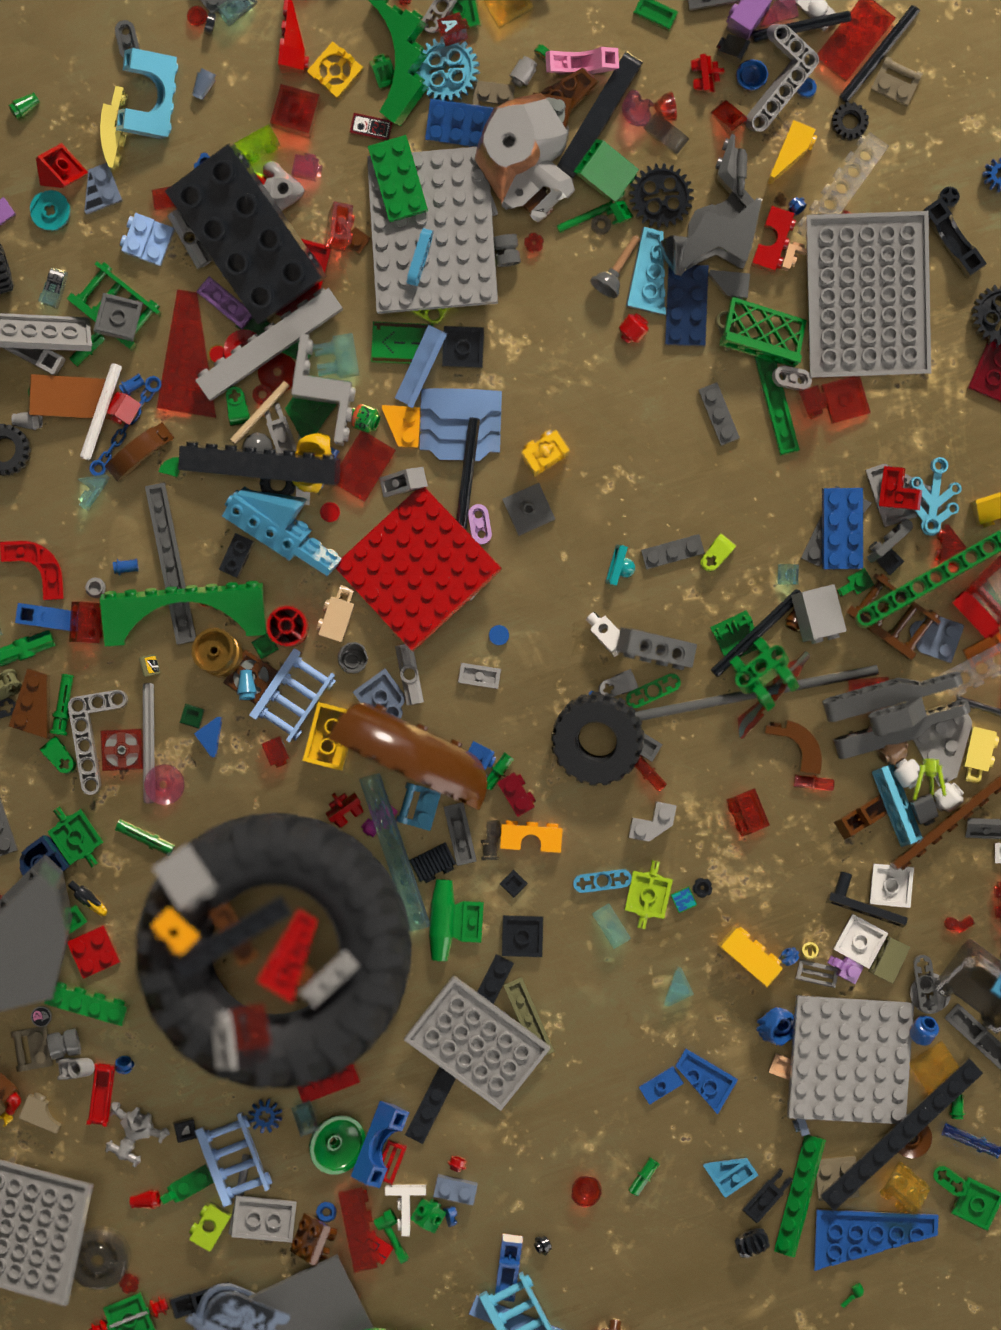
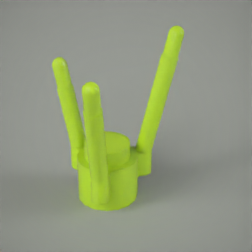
M923 759V764L919 765V775L913 800H917L924 772L925 776H929V794H932L933 799L934 776H937V772L942 795L946 796L942 765H939V759Z

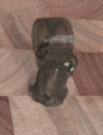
M489 820L487 822V840H481L483 844V857H481V860H499V856H497V843L501 836L499 820Z

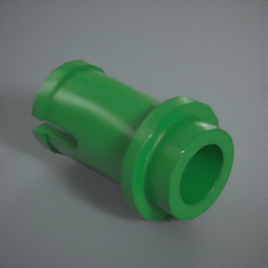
M960 1095L951 1103V1113H949L951 1119H963L964 1115H966L964 1113V1095Z

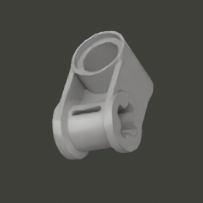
M629 669L603 681L599 685L598 691L602 695L608 693L603 692L605 684L613 687V690L610 692L614 697L639 687L632 670Z
M69 1057L56 1059L59 1067L58 1080L86 1077L94 1072L95 1066L90 1058Z

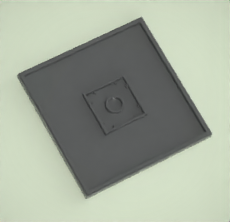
M338 1255L248 1296L253 1301L290 1315L289 1321L284 1325L277 1324L275 1330H364L374 1328Z

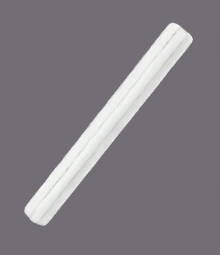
M112 363L80 454V457L90 460L122 369L118 364Z

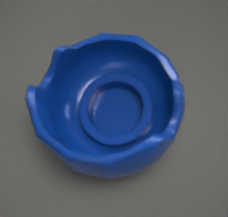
M755 59L744 61L736 71L738 84L747 90L760 88L765 85L768 78L767 67L761 61Z

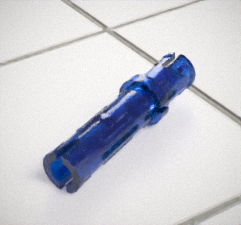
M947 1123L945 1124L941 1135L977 1149L976 1152H984L997 1159L1000 1157L1001 1146L986 1141L985 1137L979 1138Z

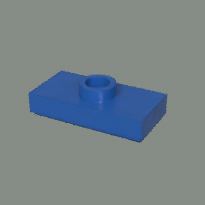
M674 1066L639 1086V1089L650 1105L684 1083Z

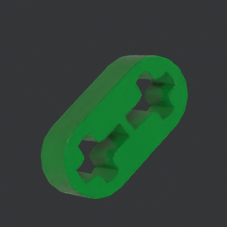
M940 1166L935 1169L933 1177L943 1188L957 1197H963L968 1194L970 1186L965 1179L948 1167ZM940 1171H947L946 1176L950 1178V1181L946 1179L940 1180ZM953 1182L957 1184L963 1183L962 1188L964 1191L956 1192L957 1187L953 1185Z

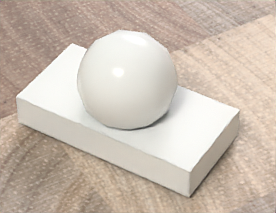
M798 0L796 2L810 18L836 13L828 6L825 0ZM829 26L823 27L821 29L825 31Z

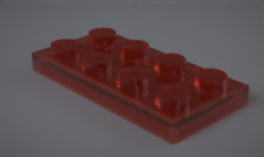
M859 0L850 11L852 20L841 23L817 53L819 62L845 82L848 81L896 19L895 16L874 0Z

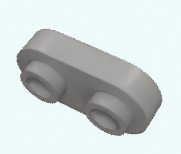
M780 366L772 373V380L779 387L802 391L809 388L812 383L810 373L803 369ZM779 374L783 376V380L779 378ZM798 378L801 379V384L798 383Z

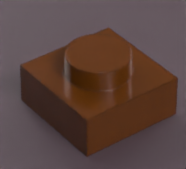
M354 226L343 241V244L360 255L371 238Z

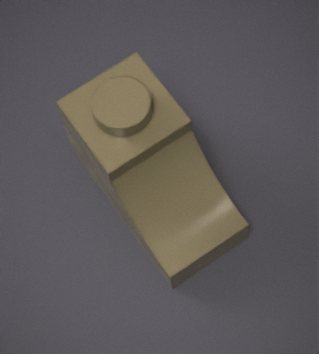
M36 1092L34 1095H28L19 1119L57 1134L62 1124L51 1116L48 1109L49 1101L45 1100L46 1096Z

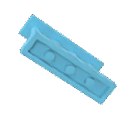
M523 1271L519 1273L521 1281L499 1293L489 1295L486 1290L479 1294V1298L496 1330H507L505 1326L507 1320L535 1306L540 1317L516 1330H534L543 1324L547 1330H553L531 1289L534 1286L529 1275L525 1276ZM524 1288L526 1289L531 1299L504 1313H498L495 1307L498 1305L497 1302Z

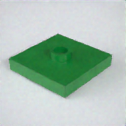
M967 1176L966 1181L970 1186L969 1192L966 1196L957 1197L950 1213L988 1231L1000 1207L1001 1192Z

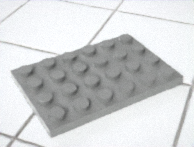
M454 975L404 1037L407 1043L500 1111L551 1049L547 1043Z

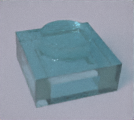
M778 564V585H798L799 565Z

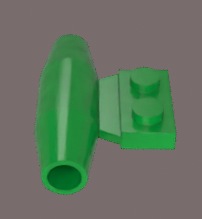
M436 879L429 925L432 961H448L453 937L461 942L481 943L484 902L462 901L455 904L452 880Z

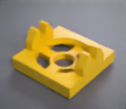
M332 41L306 72L338 99L362 71L363 66L355 61L352 55L348 54L344 48L339 47ZM332 55L342 56L338 62L333 63L326 59ZM347 61L350 66L348 77L343 73L342 68ZM321 63L327 67L328 74L324 79L320 74ZM332 65H338L341 68L339 75L333 76L330 74L329 69ZM332 78H340L343 83L338 85H332L329 82Z

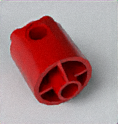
M282 606L271 612L267 619L266 628L269 637L275 643L291 648L298 646L305 640L309 631V623L306 616L300 610L293 606Z

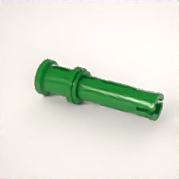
M61 674L56 711L52 713L54 719L49 733L67 736V721L70 719L68 703L71 697L74 675ZM65 686H67V687H66V693H65V699H64V703H63L64 692H65Z

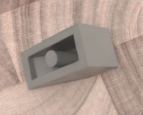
M424 467L405 469L379 478L384 497L411 492L428 486Z

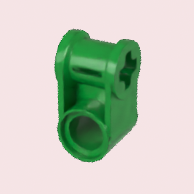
M239 387L229 388L226 392L230 426L242 425L250 418L245 393ZM234 390L241 394V397H238L236 402L230 398Z
M56 736L40 748L43 755L59 772L69 774L75 770V759ZM63 760L70 761L68 763V769L62 768V766L64 765L62 762Z

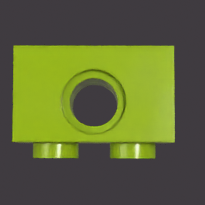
M212 1202L209 1206L204 1205L199 1214L202 1217L199 1224L194 1222L189 1231V1234H191L189 1240L209 1252L232 1216L231 1213ZM211 1221L214 1224V1230L207 1231L204 1228V1222Z

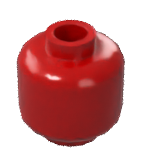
M638 313L627 315L619 326V331L622 333L620 337L628 344L631 341L639 343L649 331L648 321Z

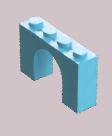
M136 48L125 50L123 71L142 74L150 78L157 89V102L149 112L128 108L118 110L117 131L158 139L168 137L172 128L170 116L174 109L172 98L176 90L174 80L178 71L177 57Z

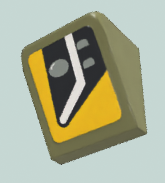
M155 654L139 657L145 677L160 673Z

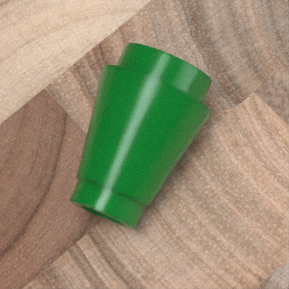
M33 92L32 94L12 100V103L8 106L14 117L18 119L28 114L40 101Z

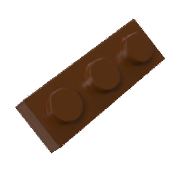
M229 903L209 913L220 932L239 921ZM250 939L231 950L240 967L259 957Z

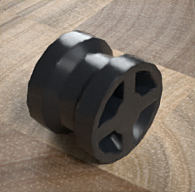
M945 187L939 193L938 199L942 198L947 207L951 209L958 203L960 194L954 187Z

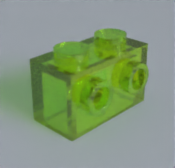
M269 124L234 143L250 164L257 162L260 156L266 153L271 154L278 149L277 147L280 146Z

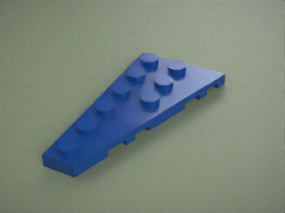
M816 1209L814 1271L883 1252L887 1249L897 1248L911 1242L938 1236L939 1215Z

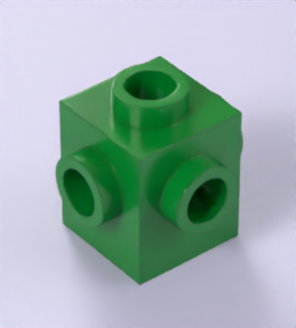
M422 1198L410 1219L421 1228L435 1233L447 1212L440 1208L442 1204L432 1198L430 1201Z

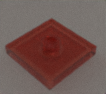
M852 376L820 386L832 424L871 413L860 376Z

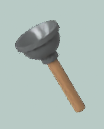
M638 236L632 237L612 269L610 268L608 272H600L591 278L590 282L593 287L610 298L618 297L620 289L619 272L640 241Z

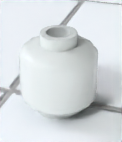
M904 758L895 765L897 769L894 771V776L903 788L909 787L911 789L916 786L919 765L914 759L907 761Z
M945 783L946 796L942 795L940 787L934 793L935 805L941 812L945 810L951 813L963 803L964 792L955 783Z

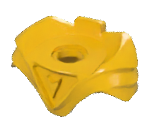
M314 433L302 437L297 443L295 454L303 455V452H312L317 457H322V454H332L329 435ZM292 481L302 492L318 493L323 485Z

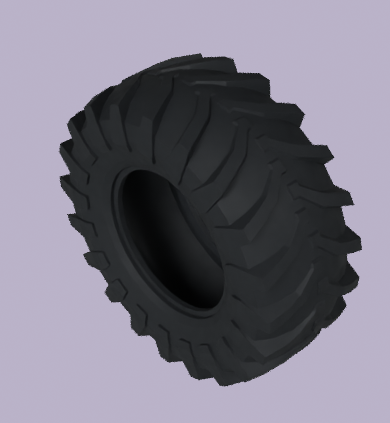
M264 813L232 819L212 827L190 841L187 845L192 846L218 886L214 890L215 893L207 899H200L197 902L198 905L192 910L183 911L177 907L163 883L157 877L147 895L137 926V978L144 994L149 1014L157 1027L162 1030L177 1052L194 1062L208 1074L250 1088L265 1089L270 1086L272 1088H295L303 1086L311 1081L316 1082L333 1076L351 1062L354 1063L376 1043L391 1023L405 993L410 973L412 944L409 933V921L404 902L385 867L372 856V853L351 835L321 820L298 816L297 814ZM262 885L286 886L305 893L325 910L337 934L339 955L346 950L358 963L359 967L314 1008L309 1005L303 1009L284 1014L259 1012L241 1004L227 992L216 975L213 962L183 978L173 961L181 956L179 952L177 954L173 953L167 946L169 943L164 938L162 940L159 939L152 932L154 928L151 925L169 907H172L200 935L184 952L186 953L212 937L215 922L209 913L229 903L238 894L247 889ZM177 927L175 929L170 928L172 931L170 935L172 937L175 935L179 937L177 933L179 929ZM230 1011L237 1069H216L212 1030L216 1024V1012Z

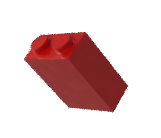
M967 587L952 600V603L985 639L987 637L992 639L999 633L1001 624Z

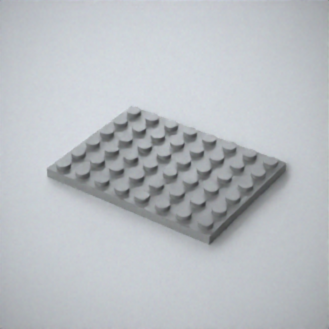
M477 147L412 152L428 212L391 223L388 219L371 156H367L377 314L498 304L490 183L475 161ZM423 228L433 230L432 243L418 286L407 284V275L420 233Z
M928 211L806 215L810 378L931 373Z

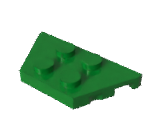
M292 397L285 410L302 438L318 433L337 404Z

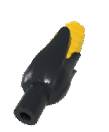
M73 880L67 885L75 892L73 895L79 902L100 916L107 915L105 906L86 886H79Z

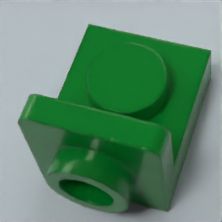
M380 54L375 56L370 61V65L378 87L382 88L391 85L395 70L389 55Z

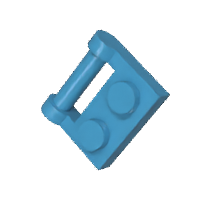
M406 782L405 788L407 790L396 821L431 831L441 793ZM414 791L420 792L412 820L407 818Z

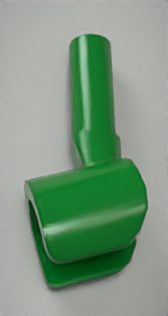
M861 1283L851 1287L853 1294L841 1304L843 1308L854 1299L863 1296L864 1289Z

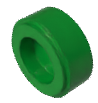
M540 44L535 48L534 53L546 63L545 52L550 50Z

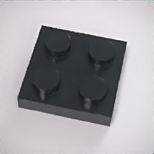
M444 326V332L447 335L443 342L442 367L483 368L484 327Z
M503 915L502 956L542 957L543 916Z

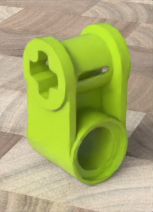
M720 533L701 559L700 564L703 570L711 572L718 568L723 560L734 550L736 545ZM712 557L714 559L713 563L715 564V566H707L708 561L706 560V558L710 559Z

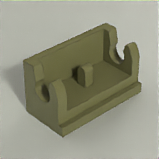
M887 936L868 972L894 983L911 947Z

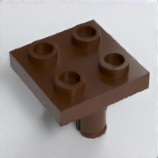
M304 1213L299 1222L295 1238L291 1243L290 1251L307 1263L316 1266L319 1258L327 1260L328 1256L324 1255V1253L329 1255L330 1250L328 1247L323 1246L326 1239L329 1241L335 1240V1237L331 1236V1234L337 1235V1230L329 1227L314 1216Z

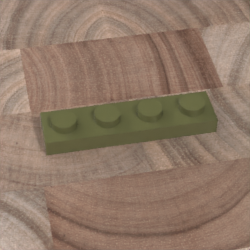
M520 977L504 984L503 986L520 1024L550 1046L551 1049L546 1055L553 1053L554 1049L523 978Z

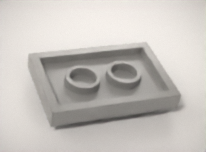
M235 1196L231 1237L292 1243L297 1202Z

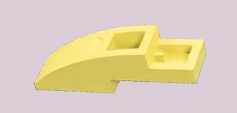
M115 86L111 105L103 104L100 121L102 149L110 170L115 171L116 166L120 165L121 154H119L120 147H124L126 141L124 132L116 130L118 110H121L122 106L126 105L128 94H125V89L119 86Z

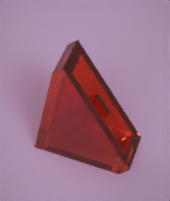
M727 100L711 111V114L729 136L738 131L747 122V117Z

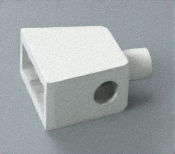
M596 612L591 613L586 620L592 626L590 629L592 634L616 657L620 653L616 651L620 631L606 616L600 618ZM605 628L608 629L606 633L601 632Z

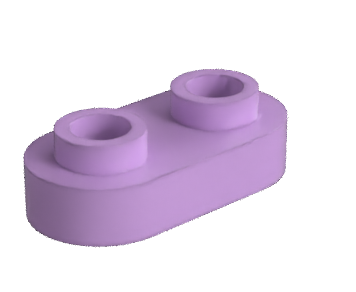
M481 504L473 505L468 512L471 534L478 544L483 545L488 543L492 537L489 513L485 506ZM475 512H482V517L476 518ZM484 531L486 536L479 538L478 532Z

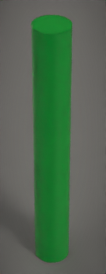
M607 202L556 225L559 233L611 210L610 205L613 202Z

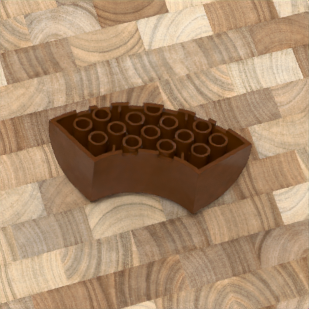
M363 702L355 704L346 710L334 725L328 740L480 810L487 791L486 772L482 763L474 754L461 748L462 743L453 739L451 742H448L427 732L429 728L420 723L414 726L387 713L388 708L380 704H376L375 707Z

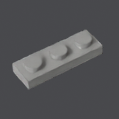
M346 950L343 951L302 989L300 994L313 1008L316 1007L359 967L358 963Z

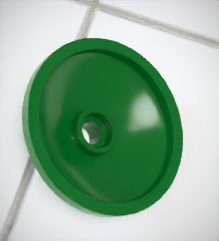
M335 1115L322 1121L312 1133L309 1142V1155L312 1163L320 1171L331 1175L342 1174L352 1169L356 1164L366 1138L360 1123L346 1115Z

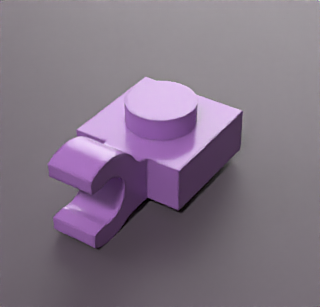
M830 956L827 962L838 969L836 975L852 984H856L864 968L863 965L848 957H844L842 961L837 957Z

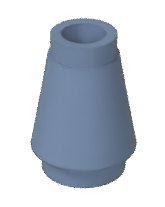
M201 68L200 72H197L192 95L203 100L216 81L214 80L216 75Z

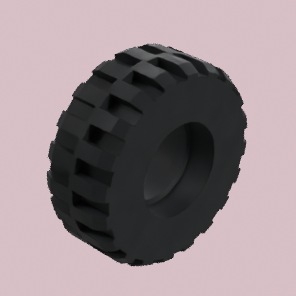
M592 692L591 695H580L562 709L553 726L554 729L551 735V741H553L552 751L557 756L556 762L560 767L563 766L566 769L565 773L569 777L573 775L577 778L576 781L580 783L586 781L591 786H597V783H602L604 786L611 784L612 781L617 782L623 779L624 775L632 771L643 749L644 730L641 728L642 722L640 717L635 715L636 711L632 706L628 707L625 704V700L622 698L616 699L610 693L602 695L599 692ZM590 722H600L609 726L617 738L614 750L610 754L603 756L587 752L579 740V733L584 725Z

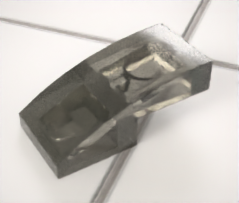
M657 112L654 113L644 126V129L657 141H661L674 154H678L689 140L684 133Z

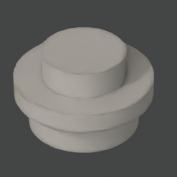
M91 578L87 581L85 589L89 596L98 598L101 597V594L105 593L106 585L100 578Z

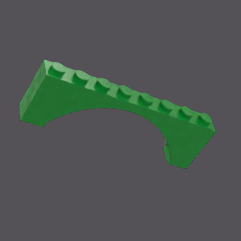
M248 581L246 584L240 585L237 582L226 583V586L207 584L205 587L198 588L197 585H189L184 589H177L174 586L167 587L165 590L148 588L142 592H137L134 589L124 591L125 593L107 591L101 594L100 597L105 646L125 645L127 635L144 616L157 608L178 602H195L212 606L235 620L246 631V636L266 635L267 633L263 583H258V581Z

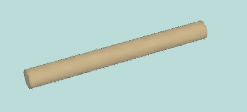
M283 381L231 437L230 441L236 445L290 386Z

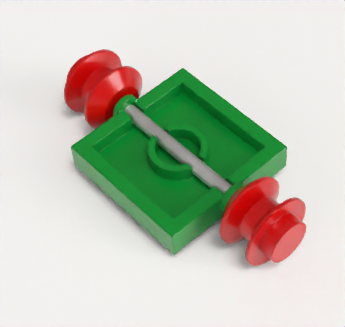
M139 1292L104 1306L103 1311L108 1323L106 1324L103 1320H100V1324L97 1326L91 1323L92 1328H89V1330H156L150 1315L152 1314L156 1319H158L160 1313L166 1316L169 1306L165 1298L162 1299L158 1296V1301L153 1302L150 1300L149 1307H147L142 1293Z

